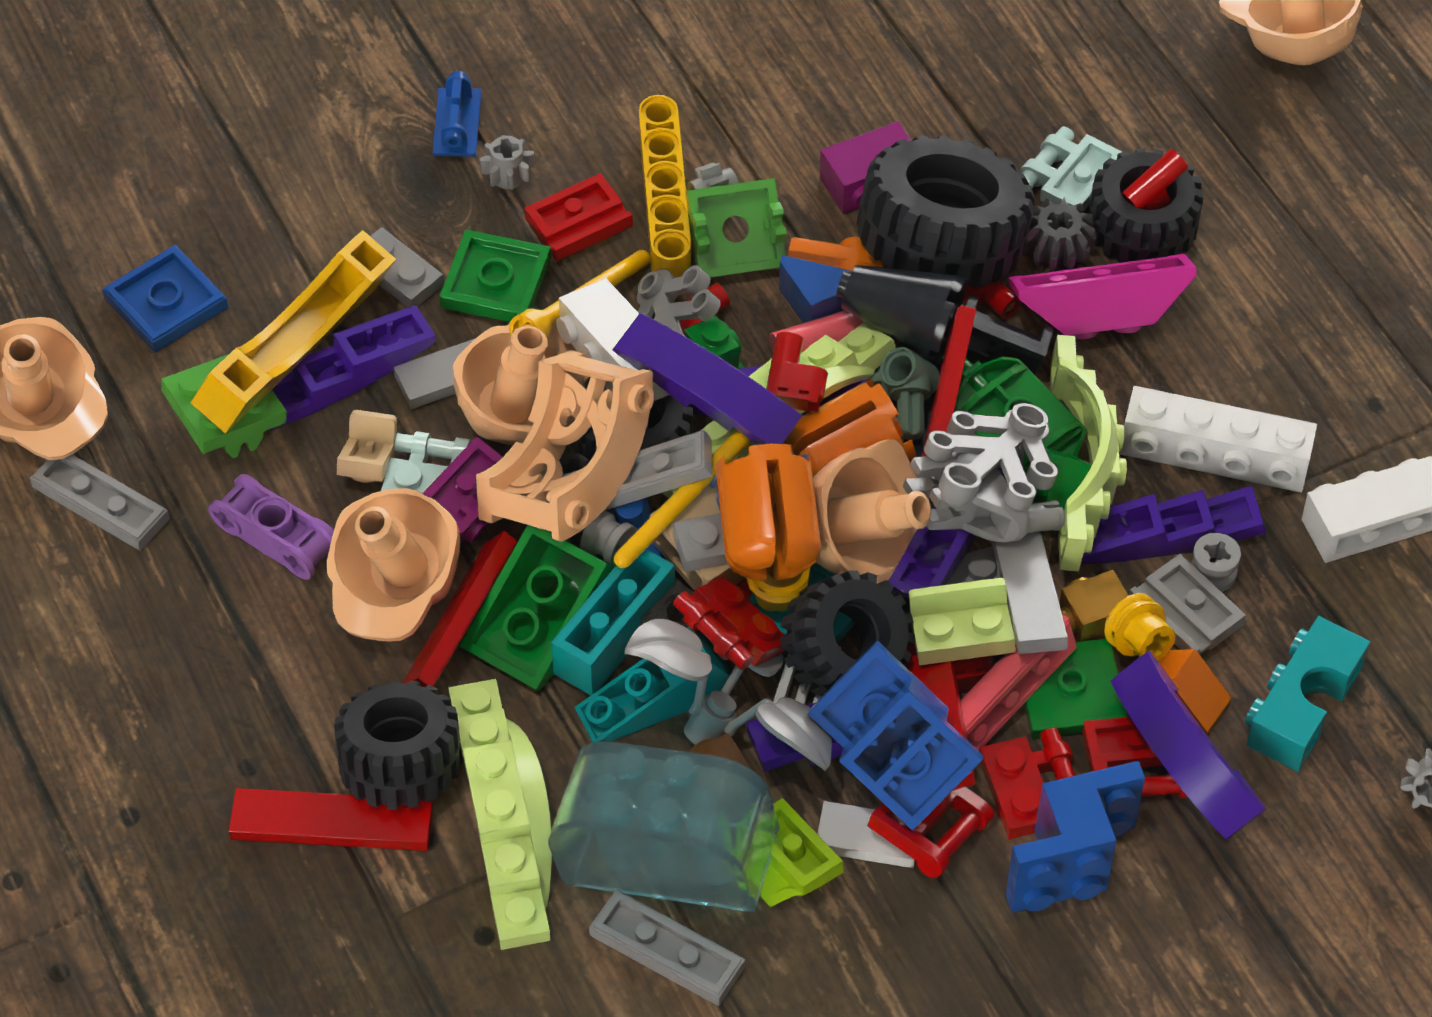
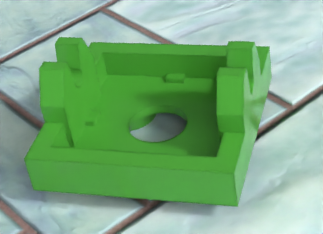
M775 178L685 191L695 262L710 278L780 268L782 255L786 256L784 242H786L787 232L782 224L784 211L781 203L778 202ZM731 216L743 218L748 225V234L740 242H731L723 234V224Z
M228 355L162 378V393L203 454L223 447L232 458L238 457L243 443L247 445L250 451H254L263 439L264 431L286 423L287 411L273 390L268 392L226 434L190 403L208 374Z

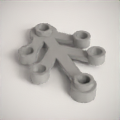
M697 265L688 268L682 277L674 278V275L667 269L650 272L642 278L638 285L637 302L640 304L638 313L641 312L652 318L655 312L654 320L683 336L684 334L679 324L680 320L699 318L702 321H707L718 312L720 300L707 290L711 278ZM688 293L693 297L691 301L673 303L677 295Z
M1027 403L1015 405L1012 410L1007 412L1005 417L972 415L965 411L954 412L947 426V432L936 430L929 434L924 446L925 454L939 462L950 460L953 452L975 453L979 455L968 465L950 463L945 467L939 482L941 498L949 505L956 507L965 506L975 498L981 480L1000 464L1008 484L1003 496L1004 502L1015 510H1028L1035 497L1036 489L1048 490L1052 488L1058 474L1057 467L1050 462L1042 443L1046 440L1049 433L1048 416L1039 407ZM976 431L1002 434L999 438L974 436ZM1020 445L1024 447L1031 462L1026 475L1016 453V449Z

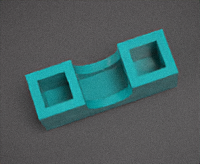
M1320 616L1316 618L1309 631L1300 629L1289 650V654L1292 655L1291 660L1287 666L1281 663L1277 665L1267 685L1270 693L1265 701L1257 698L1246 716L1244 724L1250 726L1246 746L1299 772L1321 736L1327 711L1310 703L1304 695L1320 692L1342 702L1364 667L1371 641Z

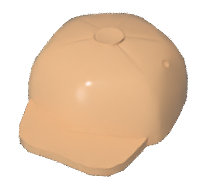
M1361 0L1219 1L1220 12L1235 22L1246 26L1254 46L1263 55L1295 65L1315 64L1347 48L1354 38L1363 8Z
M35 317L17 319L0 325V438L8 443H18L33 454L47 460L64 459L76 453L102 431L108 418L106 399L94 378L95 365L90 355L79 341L55 319Z
M510 323L506 326H494L479 335L458 355L453 364V383L458 405L461 407L470 426L480 437L511 446L515 442L523 444L534 424L528 421L536 396L538 361L571 350L577 351L571 343L566 344L561 339L556 324L551 327L548 339L540 329L533 326H521L515 329L512 335H510L509 331ZM585 375L583 385L584 388L590 378L589 376Z
M882 440L867 448H857L831 460L813 477L821 550L816 563L833 575L858 570L859 575L866 572L877 575V583L885 580L888 581L917 529H923L930 521L931 505L926 495L921 491H912L907 494L903 488L905 479L917 478L910 466L902 445L897 440Z
M388 489L359 499L341 512L330 543L327 574L333 582V612L338 624L349 634L377 641H401L413 635L422 624L430 607L448 594L457 568L460 551V531L452 515L436 500L412 489Z

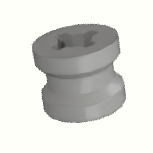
M604 510L584 529L580 547L583 551L593 556H602L604 562L614 568L616 566L614 563L615 553L637 532L638 528L627 522L619 524L616 522L613 514Z
M1209 533L1202 536L1196 542L1191 564L1223 592L1235 583L1237 568L1241 558L1240 547L1228 535ZM1210 558H1216L1214 562H1210Z

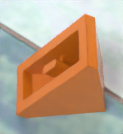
M1196 649L1169 650L1168 654L1158 662L1179 689L1176 692L1178 697L1206 735H1208L1231 703L1232 698Z

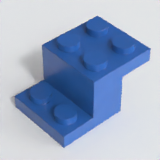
M877 640L808 711V715L843 747L839 762L912 830L983 760V755L947 722L949 708Z
M1139 761L1042 783L1035 828L1037 841L1012 847L1006 888V898L1011 912L1024 909L1040 911L1048 908L1054 902L1074 897L1077 900H1086L1095 897L1101 891L1107 890L1116 846L1115 837L1126 833L1129 829L1135 828L1145 780Z

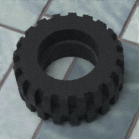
M917 136L909 142L906 139L895 142L891 147L888 146L870 162L857 215V232L870 256L875 261L881 260L884 268L959 275L968 279V283L962 288L963 290L968 286L978 289L986 287L991 281L996 283L1003 279L1019 264L1034 211L1033 205L1035 200L1032 189L1021 171H1017L1015 165L1007 158H999L996 151L987 147L984 149L976 147L974 142L962 140V142L953 141L950 137L938 136L937 139Z

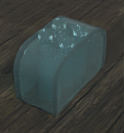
M594 742L583 746L577 753L548 839V845L564 885L612 892L617 889L625 894L755 912L770 862L771 851L780 826L766 783L758 774L738 762L707 754L617 742Z

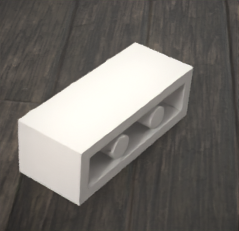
M607 279L559 297L560 318L556 320V326L561 339L566 344L571 343L578 352L585 353L586 358L636 369L613 352L612 349L639 313ZM606 381L607 389L613 392V382ZM653 382L654 401L670 395Z
M1432 456L1419 460L1416 458L1408 459L1396 467L1379 472L1367 471L1355 479L1335 485L1324 484L1308 492L1301 520L1324 562L1334 561L1432 531Z

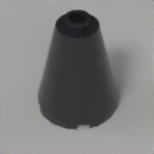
M855 265L852 273L848 271L843 272L836 296L843 299L841 307L891 337L927 361L939 364L945 354V350L940 348L943 338H948L956 310L963 304L966 290L962 288L968 283V279L953 274Z

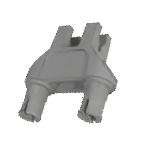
M1020 445L1016 449V453L1022 465L1024 461V449L1022 445ZM953 452L950 460L945 462L935 461L928 456L912 459L910 466L917 478L905 479L903 488L907 494L912 491H921L933 502L936 509H931V518L927 525L929 530L962 529L989 541L1014 542L1020 541L1027 533L1049 530L1059 531L1064 526V510L1062 507H1059L1060 503L1056 500L1032 503L1031 507L1024 511L1009 507L1003 499L1008 484L999 471L1001 469L1000 464L981 480L977 494L972 501L962 507L946 503L941 498V491L939 490V482L945 467L950 463L968 465L979 454Z

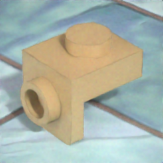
M353 410L349 421V438L337 458V475L351 477L353 480L363 483L382 482L390 459L395 458L396 455L394 444L397 418L389 414Z

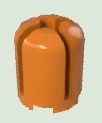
M872 378L819 406L818 411H810L804 414L783 442V444L791 445L794 455L810 454L812 477L838 456L857 448H867L882 440H897L902 445L910 463L913 458L917 457L912 440L902 443L900 437L903 435V431L896 418L899 415L898 411L879 383L874 386Z
M762 444L749 446V456L735 459L726 465L724 456L721 457L716 463L715 468L725 557L732 571L752 580L765 581L767 578L766 568L770 566L775 580L793 578L808 570L817 561L821 550L810 454L808 453L805 459L804 457L792 454V447L789 444Z

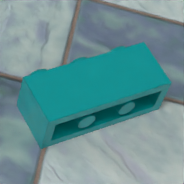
M646 549L629 567L619 568L615 566L551 642L553 673L590 696L597 692L628 655L624 654V651L637 628L650 620L658 619L676 597L675 565Z

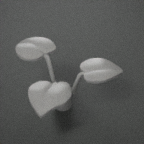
M666 619L650 620L638 627L626 645L624 654L644 658L679 677L698 681L694 702L689 709L691 716L684 726V733L692 743L703 749L714 750L718 747L726 733L729 736H734L740 726L756 716L770 733L814 762L824 771L827 770L831 763L832 737L808 715L810 709L808 706L786 697L780 698L776 704L769 699H763L736 718V703L729 694L743 670L735 666L721 691H712L710 695H705L708 675L712 669L711 657L707 653L701 652L702 642L696 634L684 626ZM783 654L755 667L752 664L748 667L762 676L770 677L780 670L783 664Z

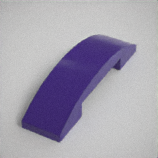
M1147 651L1110 681L1127 713L1155 755L1184 793L1225 839H1229L1267 810L1237 769H1231L1176 694L1179 689L1151 651Z

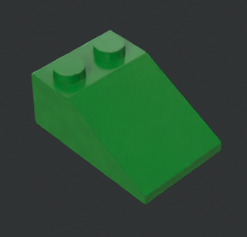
M527 525L459 647L540 692L554 675L551 642L614 568L565 540L563 542L554 540L552 533L547 530Z

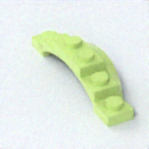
M863 322L839 342L824 335L801 353L799 364L821 367L828 372L824 393L825 398L843 387L870 378L874 374L875 369L881 365L885 356L891 350L896 349L891 337ZM772 358L748 376L765 388ZM795 409L800 414L805 412L804 410ZM713 421L702 429L705 430L712 440V454L737 430L733 427L730 431H727L716 421ZM751 441L737 457L749 456L748 447L757 444ZM680 487L662 493L670 498Z
M1057 335L1049 366L1051 392L1058 400L1064 401L1070 412L1087 429L1084 439L1089 451L1090 464H1092L1082 483L1067 499L1064 509V526L1058 532L1060 570L1079 572L1083 553H1091L1093 540L1096 537L1100 519H1108L1110 504L1112 505L1116 487L1124 486L1127 461L1125 458H1119V452L1122 451L1124 444V425L1117 424L1116 405L1107 404L1103 390H1100L1096 385L1095 370L1083 369V356L1076 355L1075 336Z
M496 679L448 687L451 706L456 708L458 714L461 750L482 847L500 948L504 950L551 941L545 911L548 905L551 881V821L545 781L536 752L523 730L505 717Z

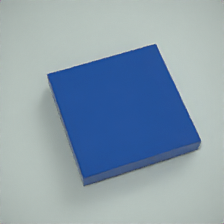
M176 244L102 288L104 299L155 353L228 308L227 297Z

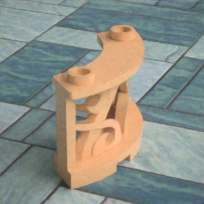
M572 350L538 361L536 396L528 421L534 424L523 444L515 442L512 448L496 464L476 474L479 520L494 523L502 518L551 531L552 538L561 542L574 536L592 523L617 495L619 487L624 484L636 461L647 428L650 409L654 402L652 371L645 369L636 370L586 358L585 353ZM584 375L590 377L587 390L583 387ZM606 381L613 382V392L610 389L604 391ZM592 426L597 451L587 466L568 476L562 477L563 469L559 460L566 446L579 440Z

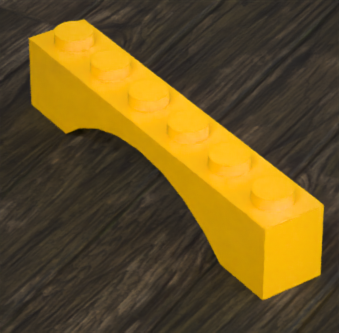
M362 230L336 254L309 286L272 323L249 342L235 348L208 374L190 403L226 434L376 290L396 261V258Z

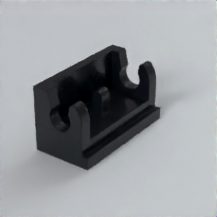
M970 294L963 306L975 308L978 297ZM976 311L967 355L985 362L1003 356L1018 358L1035 375L1046 357L1054 328L1045 325L1042 334L1040 333L1036 336Z

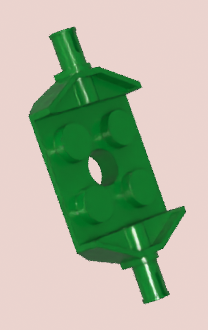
M1003 356L983 364L978 361L973 365L967 357L965 358L961 376L962 384L957 394L954 412L965 411L972 415L1005 417L1007 412L1012 410L1017 404L1027 403L1035 405L1048 416L1049 433L1046 440L1042 442L1044 447L1077 457L1087 429L1020 359ZM978 431L975 433V435L982 437L999 438L1002 435ZM1024 449L1022 468L1026 475L1031 462Z

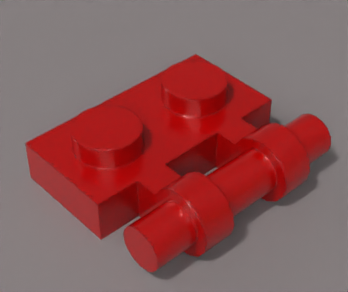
M725 577L696 588L692 596L687 591H683L673 602V605L684 615L683 622L694 632L700 630L714 644L713 651L724 661L730 659L740 670H744L750 664L754 667L781 655L785 648H781L780 637L785 636V634L778 629L776 623L770 617L760 612L744 596L742 590L729 582Z
M1057 728L1046 729L1040 734L1044 749L1032 752L1026 736L979 748V752L983 755V760L980 763L1008 840L1035 833L1042 783H1044L1040 773L1053 771L1056 780L1076 776L1071 765L1074 757L1069 743L1062 741Z

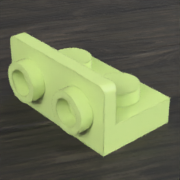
M1004 578L932 586L909 591L910 613L914 622L911 624L912 633L915 635V648L919 665L1016 652L1015 636L1007 605V587Z

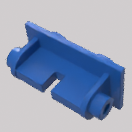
M462 71L451 73V76L446 79L445 88H439L433 156L476 157L482 90L472 88L470 79Z

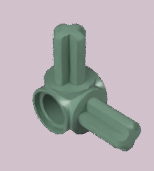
M905 347L896 348L885 356L880 368L875 369L874 374L867 380L872 378L874 386L879 383L887 395L897 401V411L899 413L897 418L903 431V435L900 438L918 440L921 439L925 432L924 401L929 399L935 392L939 381V371L934 364Z

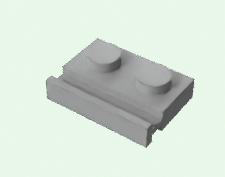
M1181 554L1145 578V582L1138 588L1134 586L1129 591V595L1136 593L1147 594L1154 602H1157L1164 608L1166 623L1174 629L1176 635L1174 644L1180 650L1196 649L1199 655L1207 649L1210 651L1244 626L1246 614Z

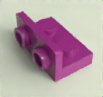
M478 436L469 443L422 493L436 500L455 519L460 531V544L464 540L472 544L488 525V522L479 520L476 474L487 470L503 458Z

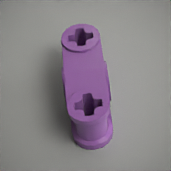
M240 474L234 480L235 487L221 500H214L208 506L210 516L225 532L244 540L260 550L264 555L287 567L297 577L309 580L315 574L314 567L329 553L334 530L324 521L310 516L289 503L285 498L263 487L253 477L247 474Z

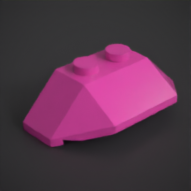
M1177 254L1131 262L1026 276L1009 277V286L1019 300L1064 335L1075 336V339H1089L1095 337L1097 332L1114 330L1118 333H1133L1139 331L1141 326L1155 324L1197 276L1196 266L1185 254Z

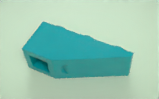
M687 627V629L700 638L702 642L701 652L707 653L711 657L712 669L708 675L705 695H710L712 691H721L731 674L728 665L713 651L714 646L705 635L699 631L694 632L690 627ZM643 658L574 708L593 745L599 747L689 711L694 702L698 681L679 677Z

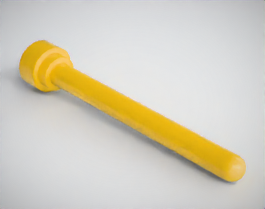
M638 250L576 290L603 279H607L613 286H616L646 267L650 263V255L645 250ZM559 300L542 311L526 309L513 317L509 325L510 335L521 326H533L540 329L548 339L551 327L560 318Z
M736 430L712 454V477L681 486L615 553L614 563L619 568L629 567L712 482L716 474L715 465L721 457L724 456L725 465L732 462L751 440Z

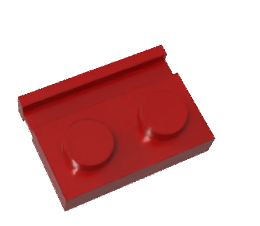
M601 173L524 208L525 220L545 246L551 247L553 258L556 262L633 226L632 213L625 210L622 200Z

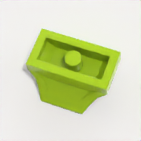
M783 798L743 823L746 850L739 873L769 907L793 896H804L844 873L843 860Z

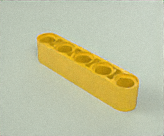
M653 95L644 99L639 107L640 149L651 272L667 269L674 275V278L682 277L684 272L691 267V237L685 193L686 186L677 104L673 99L665 95Z

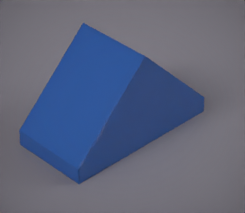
M782 255L780 260L779 290L802 323L845 311L841 307L843 299L837 297L836 292L843 272L848 271L852 273V271Z

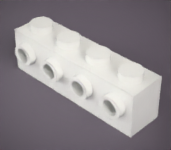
M1134 386L1125 419L1124 444L1120 454L1302 493L1317 424Z

